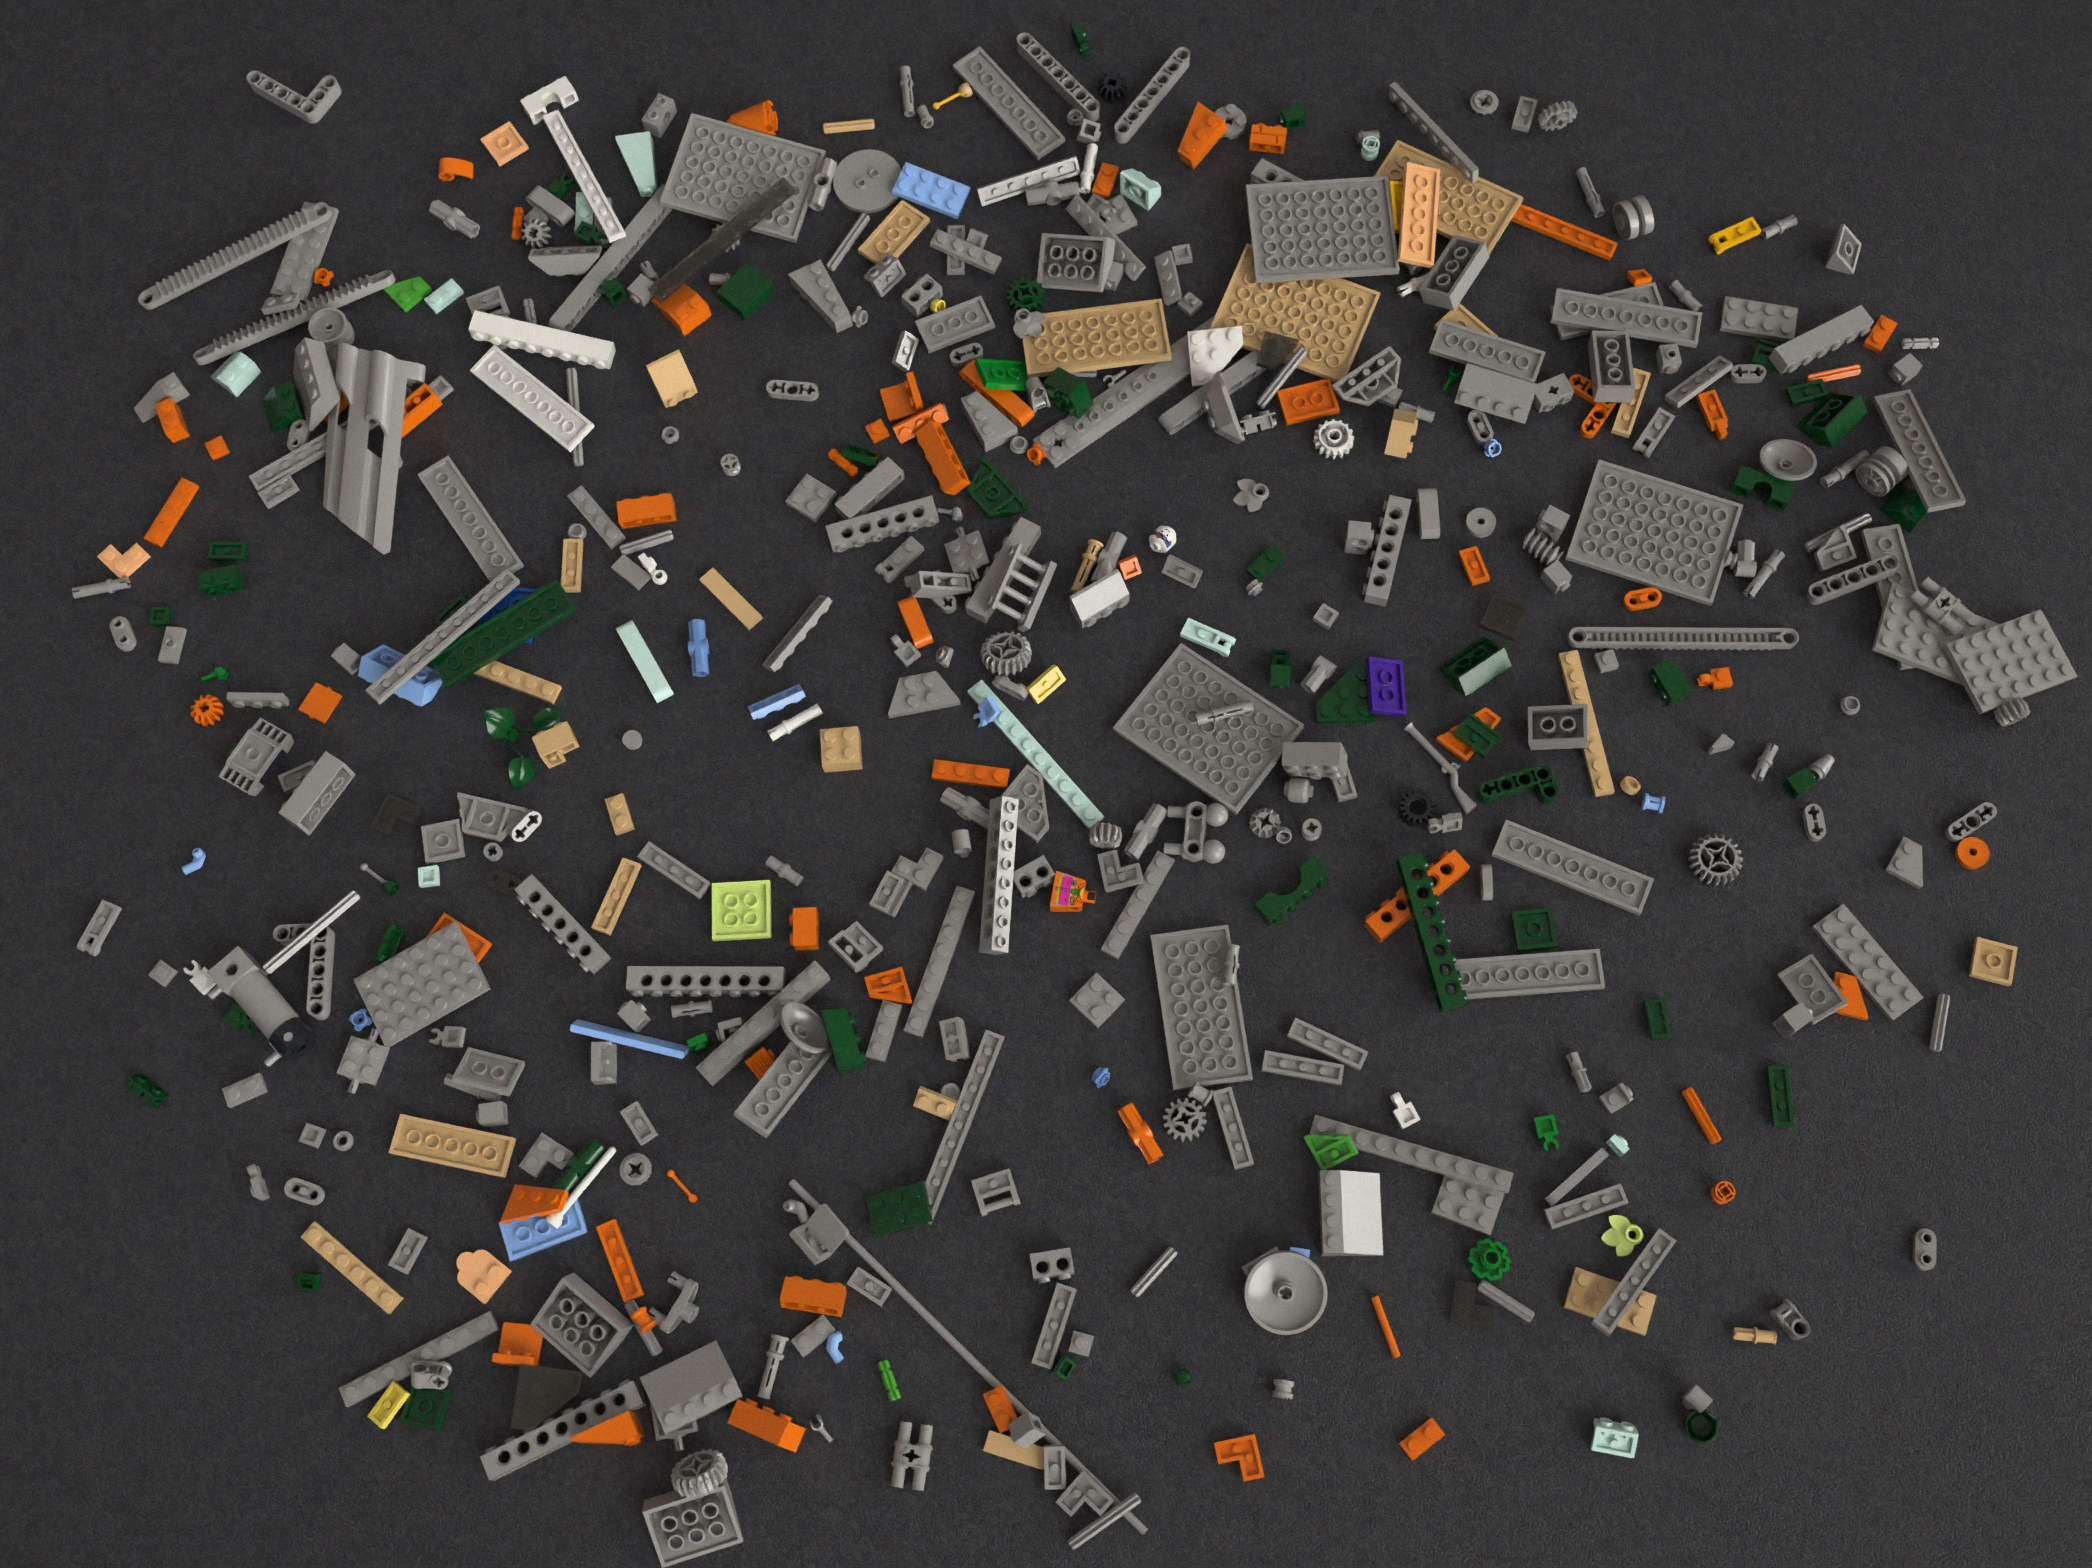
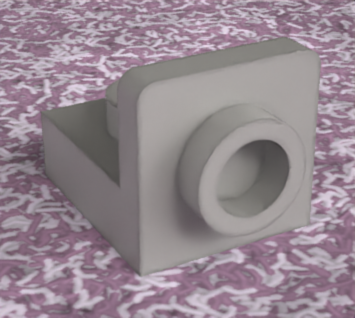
M738 1017L717 1023L719 1028L716 1030L718 1041L723 1043L727 1040V1033L732 1035L744 1024L742 1018Z
M1621 1082L1613 1089L1599 1096L1598 1099L1609 1115L1629 1104L1633 1100V1093L1627 1085Z

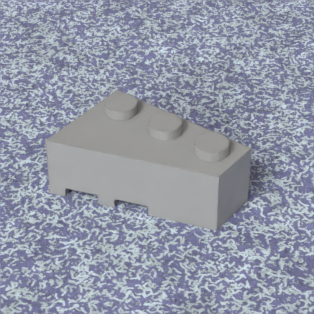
M976 391L960 398L962 410L985 452L1018 436L1017 426L979 392Z

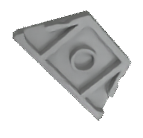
M933 671L899 678L888 716L889 718L961 704L960 699L939 673Z
M457 793L460 804L459 811L462 818V831L467 835L501 842L509 834V829L515 821L528 810V808Z

